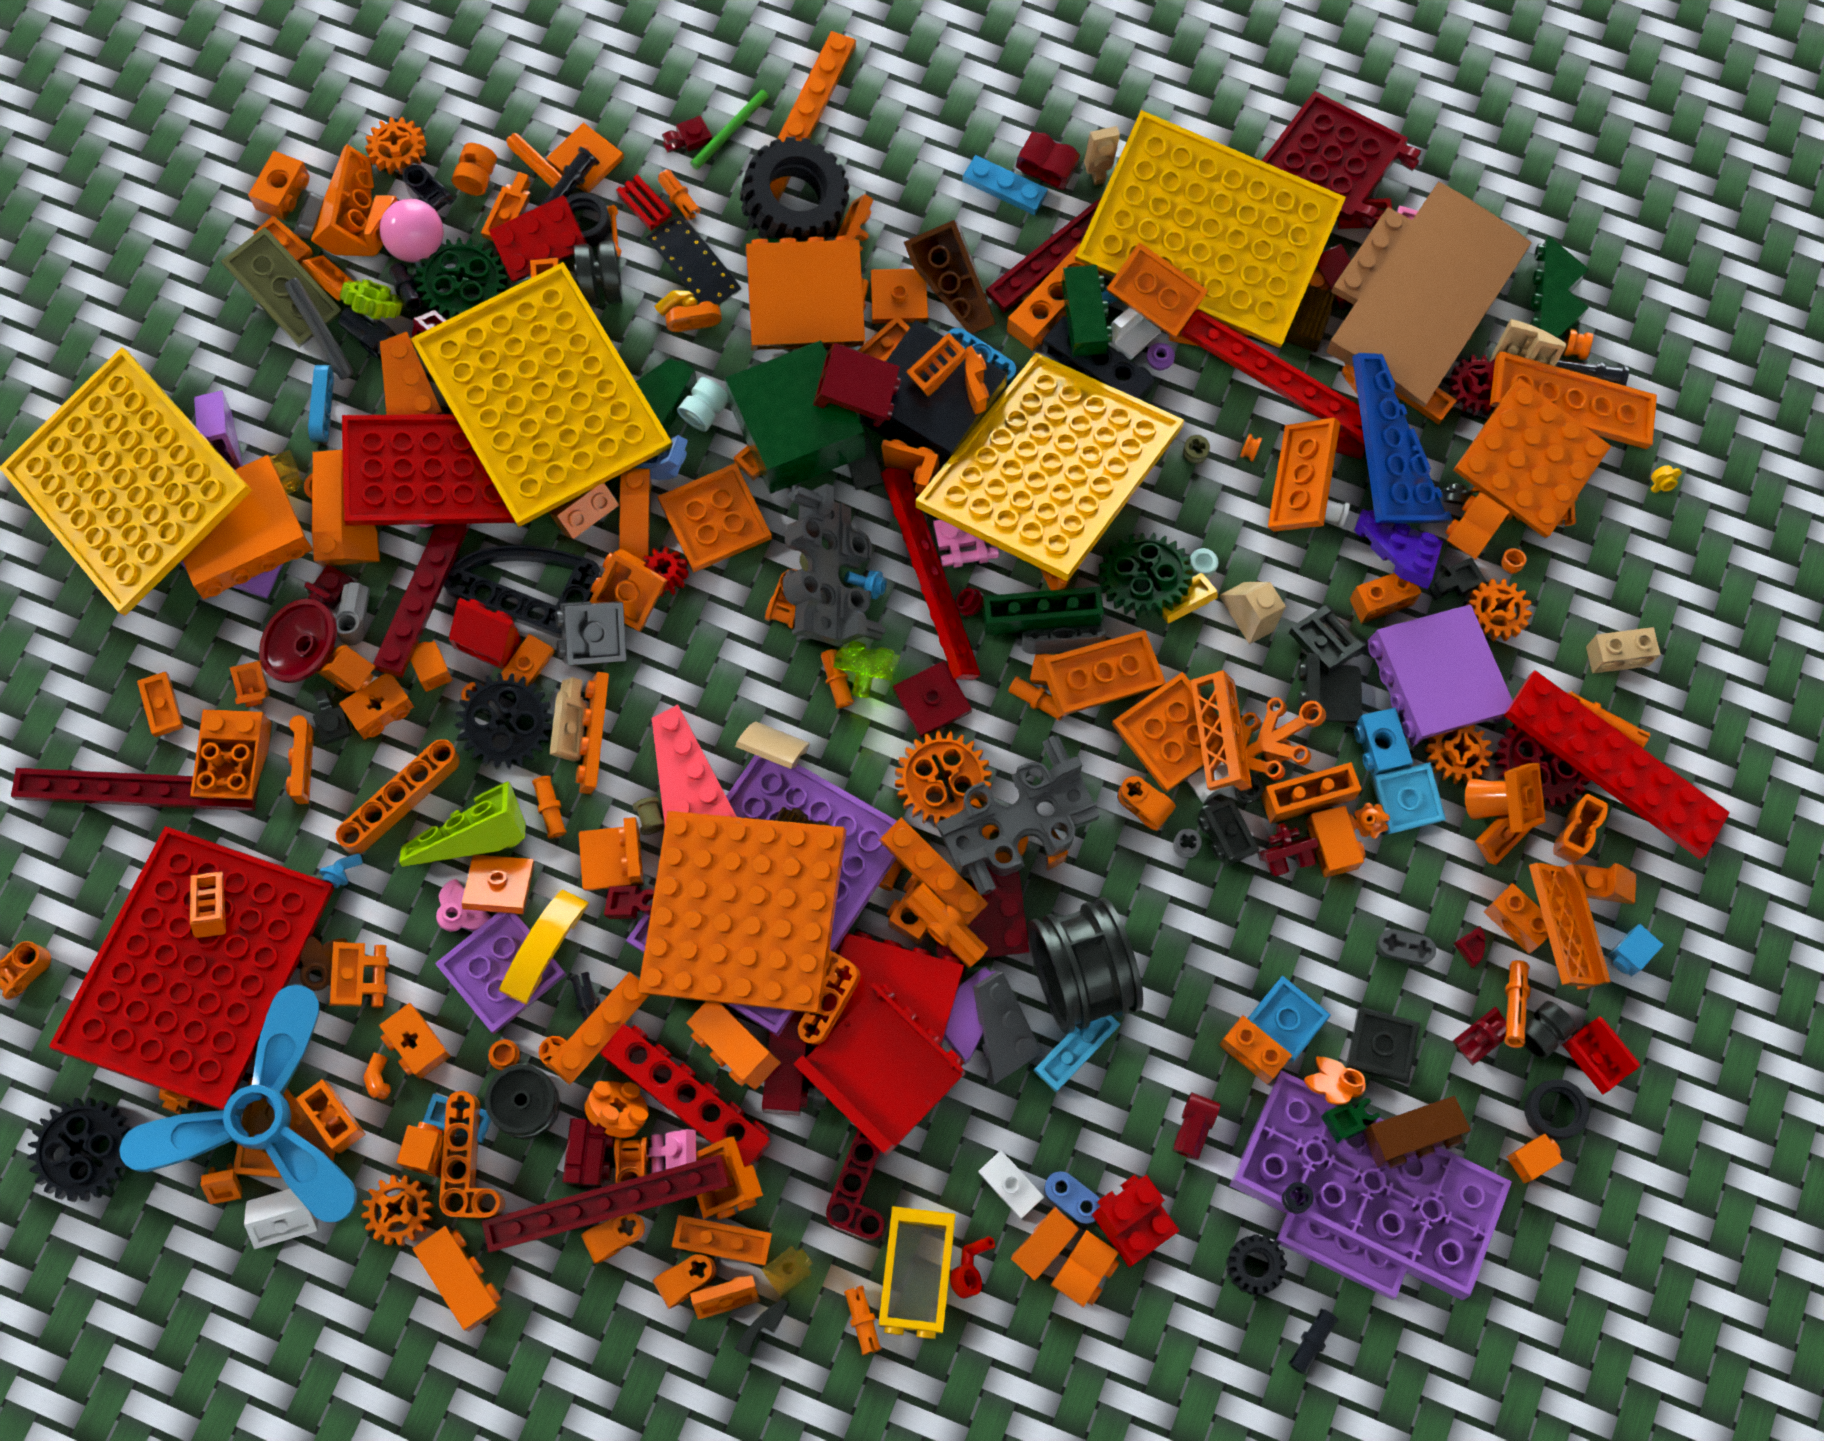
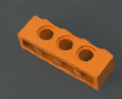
M1080 243L1008 317L1007 332L1032 351L1038 344L1043 345V340L1063 316L1066 317L1061 284L1062 273L1065 267L1087 266L1075 261ZM1098 270V274L1104 277L1103 272ZM1053 297H1061L1063 300H1055ZM1041 315L1044 316L1045 319H1037L1035 318V316Z

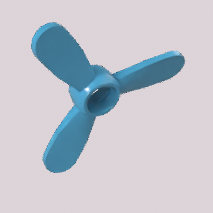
M291 985L283 988L276 994L267 1013L258 1041L252 1085L235 1092L229 1098L224 1110L176 1115L144 1123L131 1129L122 1139L119 1150L124 1164L137 1172H149L193 1159L214 1148L234 1141L247 1149H265L288 1187L316 1218L324 1222H339L347 1218L354 1211L357 1203V1191L353 1182L323 1151L290 1129L292 1114L289 1103L283 1096L306 1053L319 1017L320 1003L314 992L305 986ZM267 1098L266 1101L274 1110V1121L271 1127L264 1133L248 1137L249 1133L244 1130L241 1124L242 1113L250 1103Z

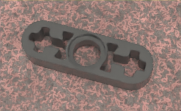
M1097 625L1028 630L1022 634V650L1028 654L1067 652L1106 641V629Z

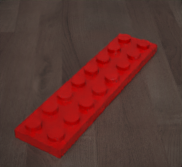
M1536 670L1529 674L1503 715L1699 860L1707 855L1730 812Z

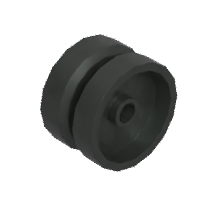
M605 241L599 243L597 248L598 261H595L593 249L589 244L574 245L576 263L574 268L577 286L590 307L599 305V288L601 287L608 304L623 303L615 242Z
M525 1064L508 1066L498 1072L489 1083L485 1095L486 1112L494 1125L509 1136L523 1140L539 1137L548 1131L557 1120L561 1105L559 1092L551 1079L535 1066ZM524 1097L527 1102L521 1106L519 1100Z

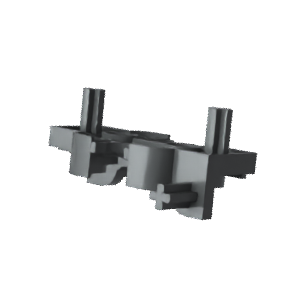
M824 484L811 491L793 485L792 492L788 493V499H791L793 503L799 504V515L797 521L786 527L785 544L788 548L804 554L808 561L807 572L804 569L797 571L788 570L786 571V576L783 577L785 598L789 603L795 605V628L792 630V635L797 636L796 641L798 642L811 638L838 647L862 637L876 641L882 640V634L886 631L885 627H882L880 623L867 620L866 615L863 613L870 607L871 591L847 588L841 583L838 575L840 566L856 570L860 568V563L872 559V546L869 537L863 531L852 528L851 507L845 506L844 503L834 502V486ZM822 536L828 542V549L822 546ZM820 590L826 595V604L821 602Z
M1058 735L1055 737L1051 736L1048 740L1042 742L1053 765L1050 771L1040 762H1029L1017 767L1016 773L1012 774L1014 785L1019 793V798L1014 804L1010 806L998 804L994 800L988 785L985 786L983 781L966 791L961 812L937 822V828L958 874L961 877L970 874L979 896L987 895L996 889L987 866L998 876H1007L1025 867L1022 856L1017 848L1022 838L1026 836L1037 837L1043 843L1048 856L1051 857L1070 848L1075 836V829L1099 819L1100 815L1080 774L1082 763L1079 756L1069 759ZM1034 775L1039 777L1042 783L1033 786L1026 781V778ZM980 798L985 801L986 806L982 809H976L970 802L973 799ZM1042 802H1049L1054 807V813L1051 816L1044 817L1038 813L1037 806ZM987 825H993L999 830V836L994 840H987L982 835V829ZM1062 829L1067 837L1062 840L1055 839L1051 831ZM1000 852H1006L1012 860L1005 864L1000 863L995 858V855Z

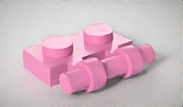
M942 520L933 521L938 552L950 550L951 553L940 556L942 567L953 565L954 568L963 567L964 563L979 561V564L988 563V559L999 558L998 547L986 548L985 544L987 542ZM963 547H976V550L966 552L960 551V548Z
M685 1129L665 1133V1146L664 1135H651V1147L648 1148V1158H651V1174L664 1170V1158H666V1169L695 1162L696 1130Z

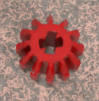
M665 546L662 553H658V550L653 548V557L644 555L645 567L667 579L660 594L661 597L664 596L667 590L670 591L671 595H675V586L684 589L685 583L683 579L689 577V572L685 569L687 567L686 559H680V552L676 550L670 554L669 548ZM666 569L667 573L662 574L661 570Z

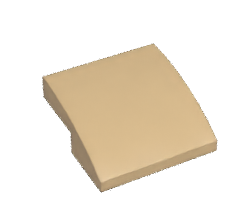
M1510 319L1489 362L1491 363L1495 356L1502 351L1556 366L1566 348V343L1542 329Z
M755 721L742 733L735 747L792 769L797 766L800 756L807 753L810 743Z

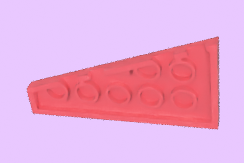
M679 705L653 717L652 726L664 825L666 823L667 811L737 817Z

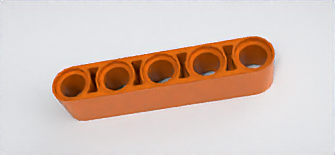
M444 739L433 742L347 818L336 831V840L341 847L352 855L365 852L450 776L460 764V756L452 743ZM451 752L447 760L437 761L441 753ZM420 772H428L425 780L421 782L415 781L416 776ZM405 792V797L400 802H392L393 796L396 793ZM374 813H382L379 821L375 823L369 822L370 817ZM359 833L357 841L351 844L346 842L350 834Z

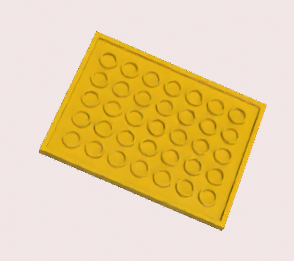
M1141 110L1078 249L1075 261L1085 265H1097L1099 271L1115 277L1140 242L1209 290L1197 307L1198 310L1222 324L1281 348L1346 197Z
M563 262L410 338L518 528L672 448L671 439Z
M123 347L95 372L0 466V470L108 601L124 616L252 491L137 360Z
M1035 353L918 496L916 508L1068 582L1181 431L1184 419L1039 353Z

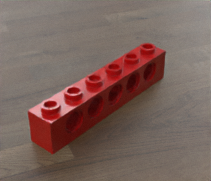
M623 1023L599 1052L601 1056L693 1130H696L698 1134L711 1144L728 1138V1132L732 1127H742L745 1130V1135L736 1144L744 1167L754 1166L771 1144L770 1138L767 1137L770 1131L756 1120L751 1124L742 1116L745 1114V1111L734 1102L730 1101L727 1105L720 1100L718 1096L721 1093L710 1083L706 1082L704 1085H701L694 1079L696 1073L686 1064L681 1063L680 1066H677L670 1060L672 1054L663 1046L657 1044L656 1047H653L646 1041L648 1035L639 1027L633 1025L632 1028H629ZM637 1050L647 1052V1059L641 1064L631 1062V1057ZM661 1069H668L672 1072L670 1080L666 1083L655 1081V1076ZM685 1088H692L696 1091L694 1100L689 1103L679 1100V1095ZM710 1107H716L720 1110V1117L714 1122H707L703 1118L704 1112Z

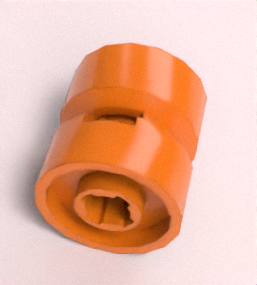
M464 144L459 157V163L451 179L452 184L467 194L474 196L484 195L490 181L489 175H492L497 162V155L491 149L481 144Z

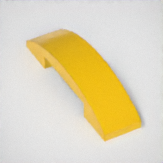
M562 889L549 903L527 935L501 983L499 992L527 1005L542 981V974L569 930L571 928L574 929L589 902Z

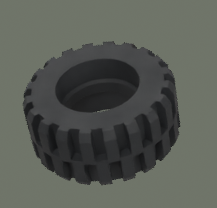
M786 137L785 142H782L781 139L771 141L769 147L764 145L758 150L757 155L752 157L742 182L740 200L743 202L741 207L743 215L749 216L747 223L751 229L757 228L759 230L758 236L760 238L778 240L795 238L796 242H805L811 237H823L824 241L827 236L831 237L843 217L850 196L848 194L850 188L849 180L844 178L846 171L842 164H836L838 158L833 152L829 154L825 152V146L820 143L817 146L811 144V139L802 138L801 141H796V137ZM787 176L802 179L816 192L819 205L808 211L788 209L776 200L771 191L770 183L778 178Z

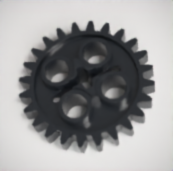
M498 673L497 681L495 682L487 675L486 685L483 686L476 681V692L466 690V694L470 698L469 701H459L460 705L465 708V711H456V716L463 719V721L456 723L455 727L456 729L465 730L458 735L459 741L468 740L464 750L469 751L474 748L475 751L472 758L476 760L481 755L484 756V766H487L493 760L497 770L501 762H506L508 770H511L512 761H517L518 765L523 767V757L526 756L529 760L534 761L532 751L535 750L542 753L543 748L539 744L540 741L545 743L550 741L544 734V732L552 731L553 726L545 723L553 719V714L544 713L545 710L551 707L550 702L541 703L540 701L544 698L545 693L543 691L537 694L534 693L537 687L536 683L526 687V677L524 676L517 683L513 673L510 674L508 681L503 680L501 673ZM511 694L516 697V703L512 707H503L500 704L501 697ZM489 700L496 704L505 718L511 717L509 719L510 725L521 738L520 743L515 741L504 724L498 726L500 723L498 715L489 706ZM486 711L492 715V718L488 724L480 725L475 721L476 715L479 712ZM522 718H530L533 720L534 726L529 731H521L517 727L518 722ZM498 735H505L510 741L507 747L498 749L493 746L494 738Z
M91 1097L87 1098L85 1104L81 1099L74 1098L73 1107L63 1101L61 1102L62 1112L51 1108L49 1111L52 1119L50 1121L43 1118L40 1119L41 1124L44 1126L43 1130L32 1131L39 1138L36 1142L28 1143V1146L36 1149V1153L27 1156V1159L37 1162L29 1171L35 1174L41 1173L35 1182L40 1185L46 1184L44 1192L49 1194L55 1192V1198L63 1200L67 1195V1201L76 1202L79 1196L81 1201L89 1202L90 1192L94 1197L101 1198L102 1187L113 1191L114 1187L111 1181L113 1179L124 1180L119 1171L130 1168L122 1161L119 1150L122 1139L133 1128L122 1126L128 1118L122 1114L116 1116L119 1109L114 1106L108 1108V1103L100 1100L96 1105V1100ZM85 1120L84 1131L76 1135L75 1127L77 1123ZM64 1132L71 1140L82 1144L84 1150L103 1162V1166L99 1167L89 1157L80 1155V1150L63 1140L60 1134ZM108 1138L110 1142L108 1149L104 1153H100L99 1145L101 1141ZM63 1146L64 1155L60 1160L55 1161L54 1153L56 1149ZM87 1164L88 1173L86 1177L79 1180L78 1171L80 1167Z

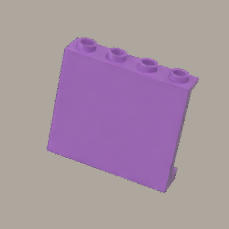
M1471 604L1377 629L1368 639L1369 653L1377 662L1380 679L1387 686L1391 696V705L1393 708H1396L1402 722L1404 736L1409 739L1412 747L1425 738L1492 719L1495 723L1507 719L1503 715L1513 700Z

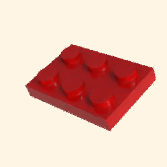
M564 195L489 230L513 283L531 275L530 260L558 258L560 262L575 255L574 245L587 244Z

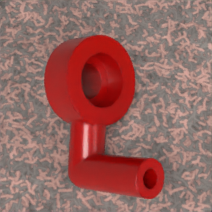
M988 1236L962 1248L961 1266L954 1268L950 1276L951 1287L960 1298L967 1299L980 1293L982 1279L979 1271L974 1266V1256L995 1247V1241L992 1237Z

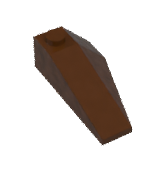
M952 220L904 241L913 268L926 281L967 332L975 334L996 325L971 252L957 221Z

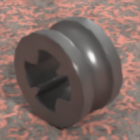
M1192 829L1179 831L1173 842L1174 851L1182 858L1194 857L1201 848V837ZM1191 838L1194 841L1192 847L1195 848L1192 850L1189 847L1183 849L1181 847L1183 840L1180 839L1189 840Z

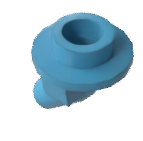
M869 570L867 577L847 571L844 578L845 582L864 588L865 591H871V599H877L886 590L887 581L886 578H883L881 571Z
M357 853L337 860L333 865L321 868L319 873L323 876L322 880L332 883L335 888H339L340 885H347L348 878L345 870L362 865L361 855Z

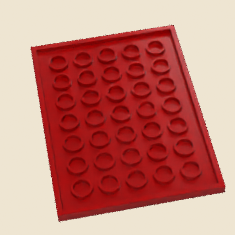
M165 826L57 1029L49 1048L52 1051L209 1107L224 1110L229 1098L237 1091L257 1050L260 1034L272 1000L280 990L288 986L300 961V956L307 939L312 936L335 889L334 885ZM222 871L224 878L226 933L196 938L190 926L191 875ZM216 886L201 887L199 890L214 889ZM215 898L199 899V901H201V900L215 899ZM213 909V910H206V911H200V912L215 911V909Z

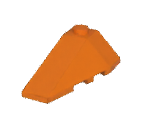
M348 144L343 148L313 229L311 241L333 255L375 256L371 255L364 237L365 227L373 204L371 189L374 187L371 162L370 158Z

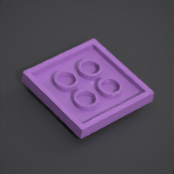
M498 912L435 963L493 1035L567 975L552 958L542 974V981L527 1005L499 992L501 983L513 959L530 932L528 927L515 913Z

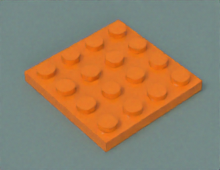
M1519 378L1508 390L1453 471L1496 503L1509 510L1511 514L1542 537L1547 538L1556 528L1611 445Z

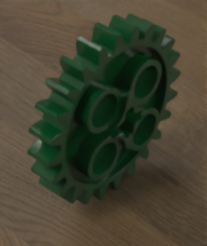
M458 237L457 243L452 245L449 239H446V247L443 248L440 245L437 252L431 254L429 259H420L421 267L416 268L418 277L415 278V283L418 287L417 293L419 297H422L423 306L429 305V312L433 310L439 311L443 318L446 316L452 318L506 291L507 276L504 275L506 274L505 266L500 265V256L493 257L492 248L484 251L483 242H480L476 247L473 246L471 238L467 244H462L461 238ZM448 264H455V265H456V266L453 267V268H447V267H445V266L448 265ZM475 270H483V271H484L483 273H480V274H475V273H473V271H475ZM443 288L450 289V291L446 293L439 292V290ZM469 294H476V295H478L476 298H467V297H466V296H468Z
M1143 532L1137 540L1132 535H1129L1128 543L1119 539L1118 548L1110 546L1109 554H1103V563L1099 564L1098 574L1101 593H1106L1107 602L1114 600V609L1124 606L1125 615L1131 610H1135V616L1138 618L1141 612L1145 611L1147 617L1151 618L1152 611L1156 610L1162 616L1164 607L1173 611V602L1182 604V595H1189V587L1192 586L1193 566H1191L1190 556L1185 557V548L1177 550V541L1167 544V536H1163L1159 541L1156 540L1155 533L1151 535L1150 539H1146Z

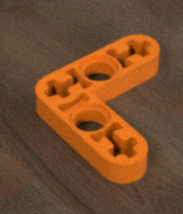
M829 950L823 998L828 994H833L837 998V1005L831 1011H824L821 1006L820 1014L829 1019L827 1022L820 1019L817 1028L820 1030L818 1036L812 1035L808 1038L810 1032L806 1029L809 1024L814 1026L819 1017L815 1016L814 1013H805L798 1025V1034L804 1042L811 1045H819L827 1039L860 981L858 967ZM850 968L849 974L852 975L850 981L844 979L839 988L845 990L843 995H841L837 990L830 988L833 983L838 987L841 981V977L838 975L839 971H846Z

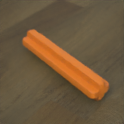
M512 133L506 140L507 146L553 189L562 175L519 134Z

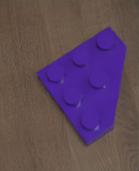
M1362 509L1354 531L1360 537H1365L1366 535L1372 542L1370 548L1383 561L1389 559L1395 565L1393 571L1399 578L1428 589L1433 579L1443 541L1431 533H1422L1414 530L1406 523H1376L1374 511Z

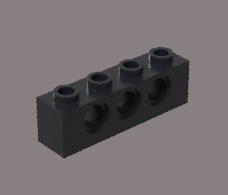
M1065 316L1059 320L1043 340L1042 353L1058 363L1142 401L1152 390L1155 378L1144 367H1138L1129 361L1122 352L1115 351L1107 346L1106 354L1072 357L1067 317ZM1094 361H1102L1105 364L1097 365ZM1122 376L1128 380L1120 381L1116 377Z

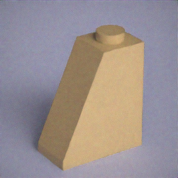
M1243 582L1219 596L1249 644L1274 632L1286 608L1271 582Z

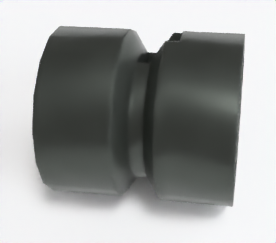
M1545 1001L1533 1013L1534 1019L1528 1018L1526 1020V1041L1524 1047L1534 1056L1545 1060L1558 1048L1557 1041H1565L1576 1030V1025L1564 1009L1552 1001Z

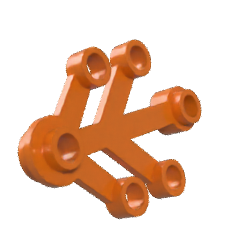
M1278 697L1271 698L1267 702V713L1258 739L1249 746L1251 734L1260 728L1261 719L1253 712H1248L1242 716L1241 723L1249 770L1265 773L1272 780L1283 778L1285 767L1279 761L1265 762L1253 758L1262 752L1290 758L1300 766L1310 762L1311 752L1305 746L1298 745L1294 747L1279 742L1307 726L1318 727L1325 721L1326 711L1316 701L1304 703L1300 708L1299 717L1274 731L1278 717L1286 713L1287 705ZM1280 703V708L1277 711H1273V707ZM1315 712H1319L1317 718L1311 720L1312 714ZM1255 718L1254 724L1247 726L1248 721ZM1305 751V756L1302 759H1297V755ZM1279 766L1278 772L1276 774H1271V770L1274 767Z

